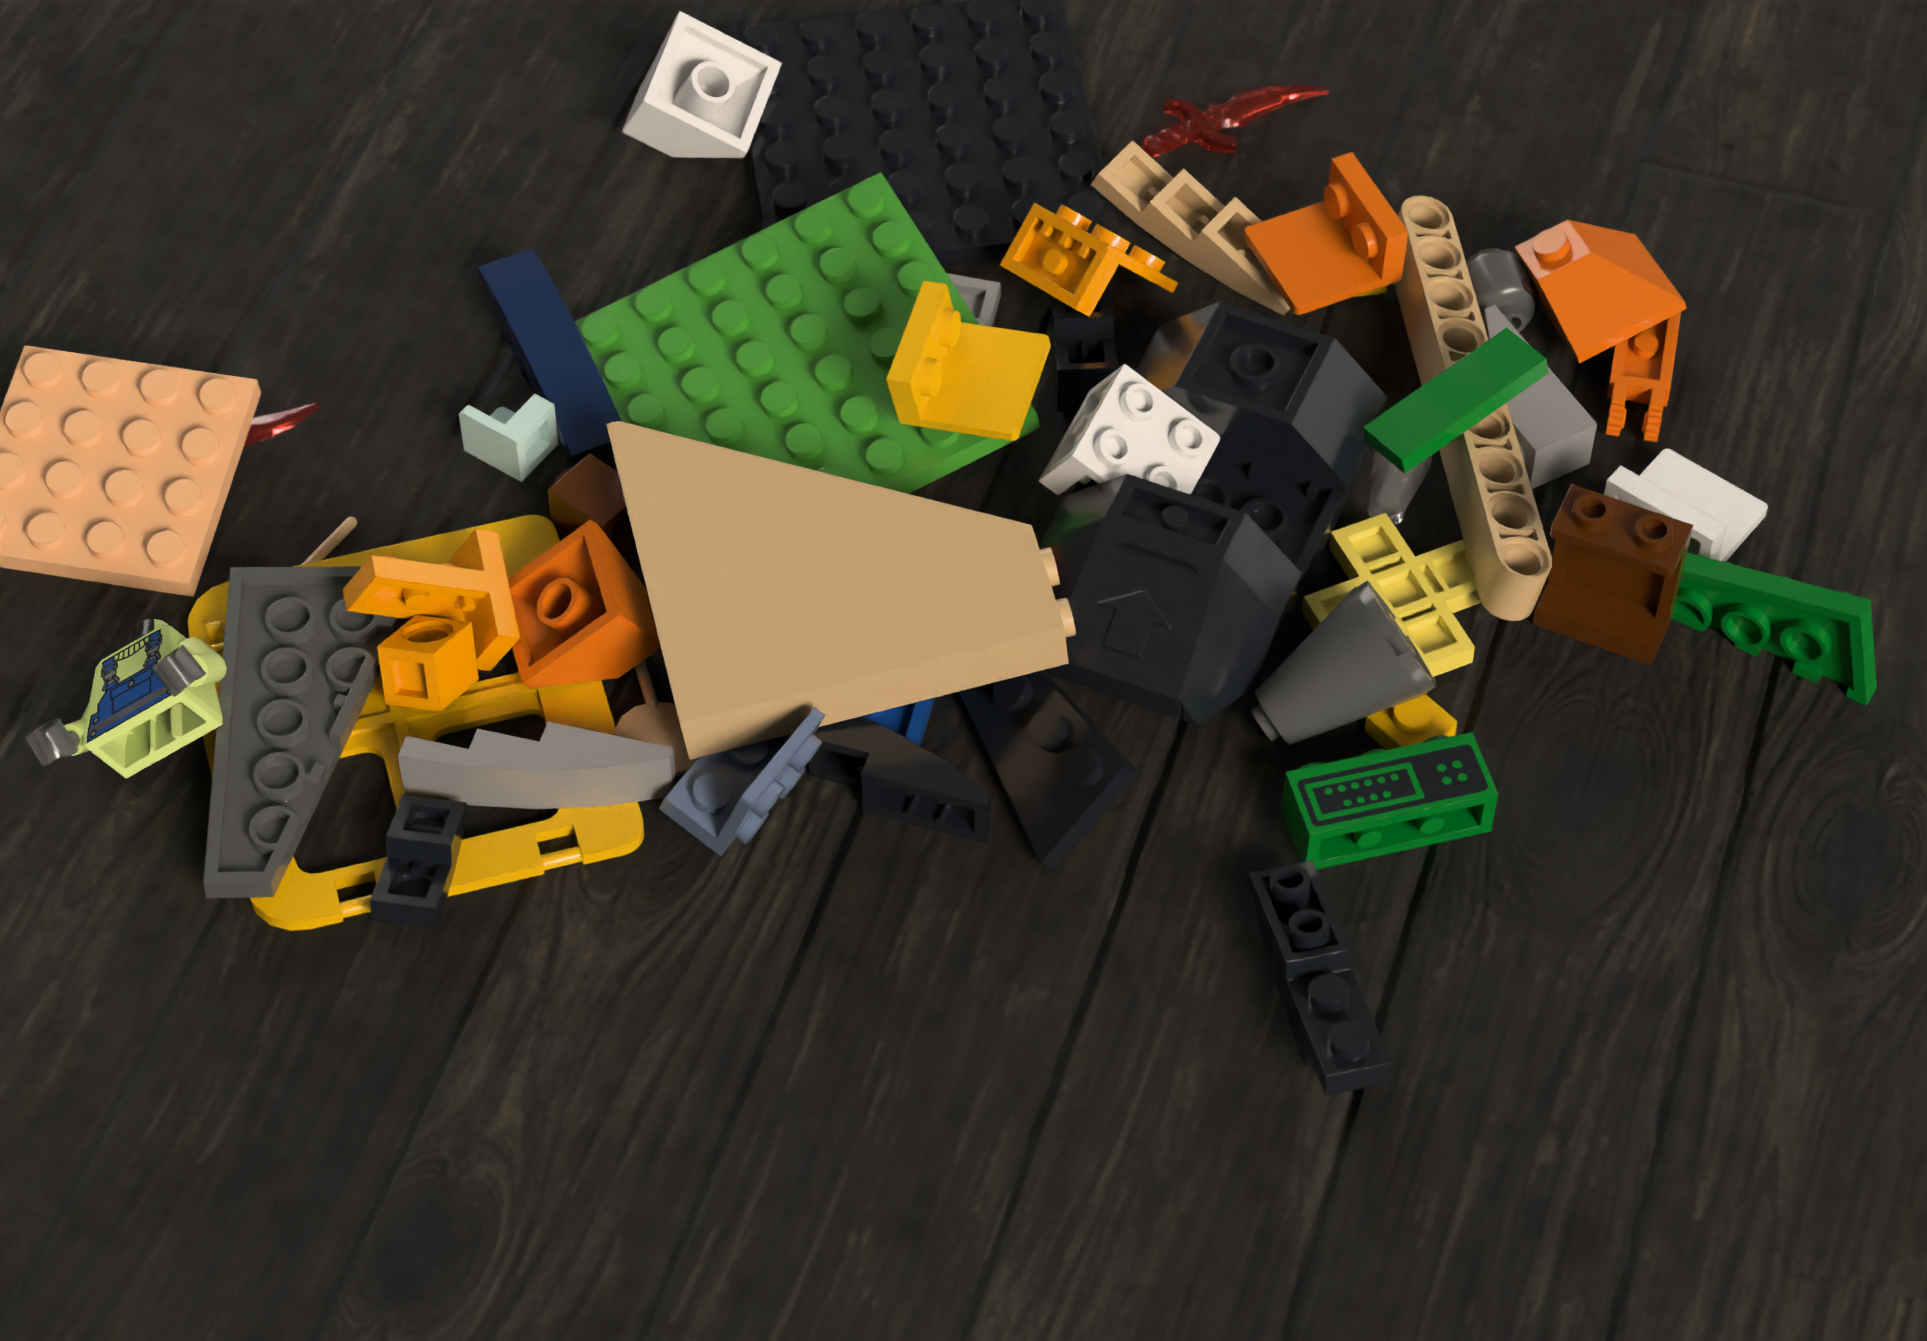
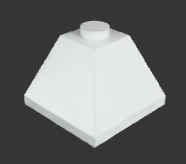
M680 11L639 88L622 132L671 157L743 158L749 149L782 63Z

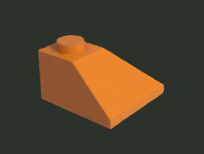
M1566 220L1515 246L1517 255L1539 292L1541 309L1579 363L1687 309L1684 299L1635 234Z
M591 519L508 579L520 639L514 644L512 649L522 684L529 688L616 679L661 649L647 589L601 527Z

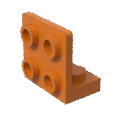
M1353 152L1331 159L1329 183L1324 188L1325 201L1245 228V242L1296 315H1302L1402 280L1408 230Z

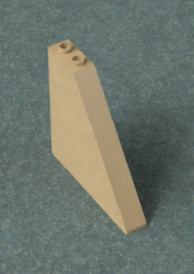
M621 421L606 424L690 760L793 734L814 708H817L826 715L819 725L821 727L1069 664L1066 638L1076 635L1073 615L1066 597L1055 599L1052 586L1060 585L1054 555L1050 547L1039 549L1032 525Z

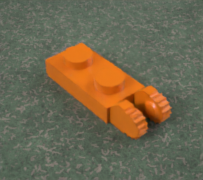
M1681 312L1614 346L1607 397L1611 398L1606 427L1607 435H1620V430L1624 428L1627 413L1625 401L1649 404L1648 411L1644 414L1643 440L1657 442L1663 406L1667 407L1670 395Z

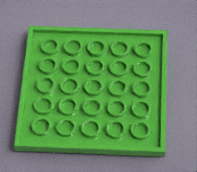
M881 172L575 321L607 387L620 419L625 423L907 494L1013 442L899 423L886 378L923 281L947 284L953 308L959 311L961 322L980 324ZM1031 404L1019 438L1041 428L1038 415Z

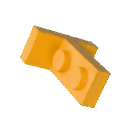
M475 529L447 563L432 564L404 560L393 555H371L343 588L346 611L403 619H412L415 615L472 622L478 670L491 671L520 639L498 532Z

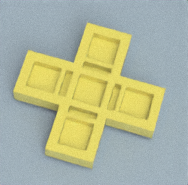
M1387 513L1331 532L1329 549L1349 580L1303 597L1302 613L1313 630L1355 586L1358 587L1368 580L1396 618L1394 620L1405 636H1409L1433 677L1473 662L1475 646L1453 614L1481 603L1464 540L1414 556Z

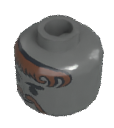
M1491 248L1477 252L1466 261L1482 319L1485 309L1495 305L1511 322L1514 328L1521 332L1536 316L1540 307L1539 292L1525 266L1516 253L1507 250Z

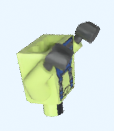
M147 619L141 621L133 630V642L102 659L95 668L90 702L81 720L64 725L61 719L57 718L36 728L25 738L42 766L52 763L61 756L68 757L91 751L127 779L223 725L215 683L221 681L226 675V663L220 655L202 640L194 637L185 638L162 620Z

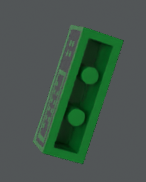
M1470 732L1451 737L1435 736L1422 743L1390 750L1374 749L1358 757L1330 763L1313 762L1297 770L1285 772L1281 811L1300 861L1312 860L1317 870L1491 832L1498 792L1475 737Z

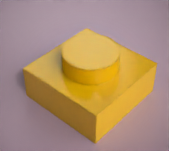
M1424 695L1367 716L1364 731L1385 750L1422 743L1435 736H1455L1457 720L1429 696Z

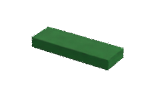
M1506 327L1365 425L1363 430L1366 442L1406 474L1549 373L1547 359Z

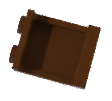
M1571 484L1552 523L1550 535L1553 539H1556L1552 556V568L1549 573L1548 582L1535 608L1532 624L1652 665L1672 620L1693 525Z

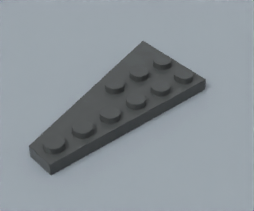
M362 566L230 568L223 660L226 663L227 670L220 683L219 704L223 725L217 727L203 882L206 898L274 897L380 673L377 646L397 631L405 619L346 611L343 588Z

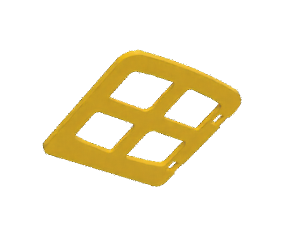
M525 515L294 567L362 566L371 555H393L404 560L432 564L447 563L475 529L498 532L507 578L509 579L560 541L552 521L540 515ZM229 581L210 588L198 598L188 618L189 638L194 637L202 640L222 658ZM380 671L340 758L360 753H373L381 757L386 766L397 809L402 795H405L398 754L406 736L435 742L440 736L532 714L541 716L545 721V725L549 721L615 735L616 727L601 680L529 688L522 684L518 672L478 681L442 712L386 705ZM221 681L215 683L218 700L220 694ZM217 728L203 735L212 776ZM638 802L600 807L559 808L553 817L544 821L463 839L447 897L543 875L545 870L579 862L585 865L629 854L635 851L644 839V824ZM572 834L575 835L578 846L540 854L538 842ZM293 856L274 897L249 898L252 909L271 926L289 931L308 930L344 922L343 918L371 912L370 899L372 895L339 902L337 890L375 881L377 884L387 857L322 873L310 874L298 868Z

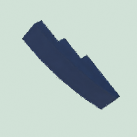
M532 248L479 266L477 272L521 375L527 374L535 394L554 404L558 437L569 463L580 461L588 454L594 456L611 450L612 446L606 424L621 421L620 416L580 331L535 250Z

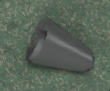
M1368 580L1358 587L1355 586L1255 691L1260 704L1252 708L1251 711L1271 741L1282 736L1289 745L1427 695V692L1436 687L1435 684L1437 683L1408 635L1405 636L1394 620L1396 618Z

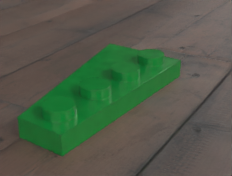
M1687 553L1672 616L1673 620L1700 632H1704L1709 625L1722 630L1735 643L1734 647L1758 657L1762 649L1795 663L1792 673L1816 684L1821 675L1849 687L1846 694L1847 698L1865 706L1868 705L1877 689L1870 599L1796 581L1784 576L1745 568L1726 561H1718Z

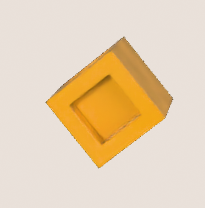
M415 615L377 646L386 705L442 712L479 680L472 622Z

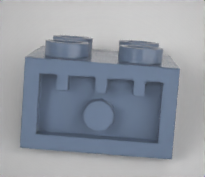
M814 708L785 744L774 738L699 757L664 798L659 810L719 856L723 855L736 838L746 845L770 814L768 811L778 798L783 800L805 772L806 764L822 744V741L814 734L826 715L817 708Z

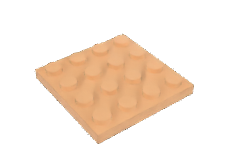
M24 345L0 410V567L194 597L261 396L257 379Z

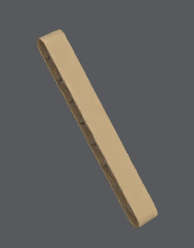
M1412 196L1404 201L1398 214L1399 219L1408 230L1402 280L1395 282L1394 286L1421 385L1423 386L1488 341V337L1454 219L1449 208L1432 197ZM1505 403L1439 451L1479 599L1483 607L1492 615L1503 620L1519 621L1529 617L1552 568V557L1508 405Z

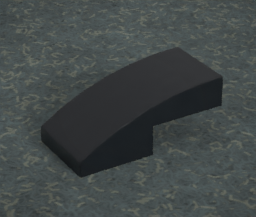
M402 795L386 835L387 859L370 899L371 919L373 921L437 929L459 855L467 816V802Z

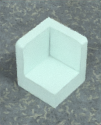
M534 394L516 413L505 407H499L489 416L470 405H467L459 413L464 451L520 482L559 444L554 404L537 394Z

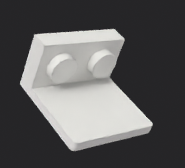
M1123 364L1089 391L1041 475L1039 482L1056 495H1060L1077 481L1085 485L1093 479L1099 484L1125 474H1130L1191 494L1216 449L1220 437L1194 415L1126 364Z
M1671 449L1662 450L1640 475L1620 465L1607 479L1604 492L1606 496L1692 524L1693 530L1687 553L1718 561L1728 560L1765 518L1768 505L1765 502Z

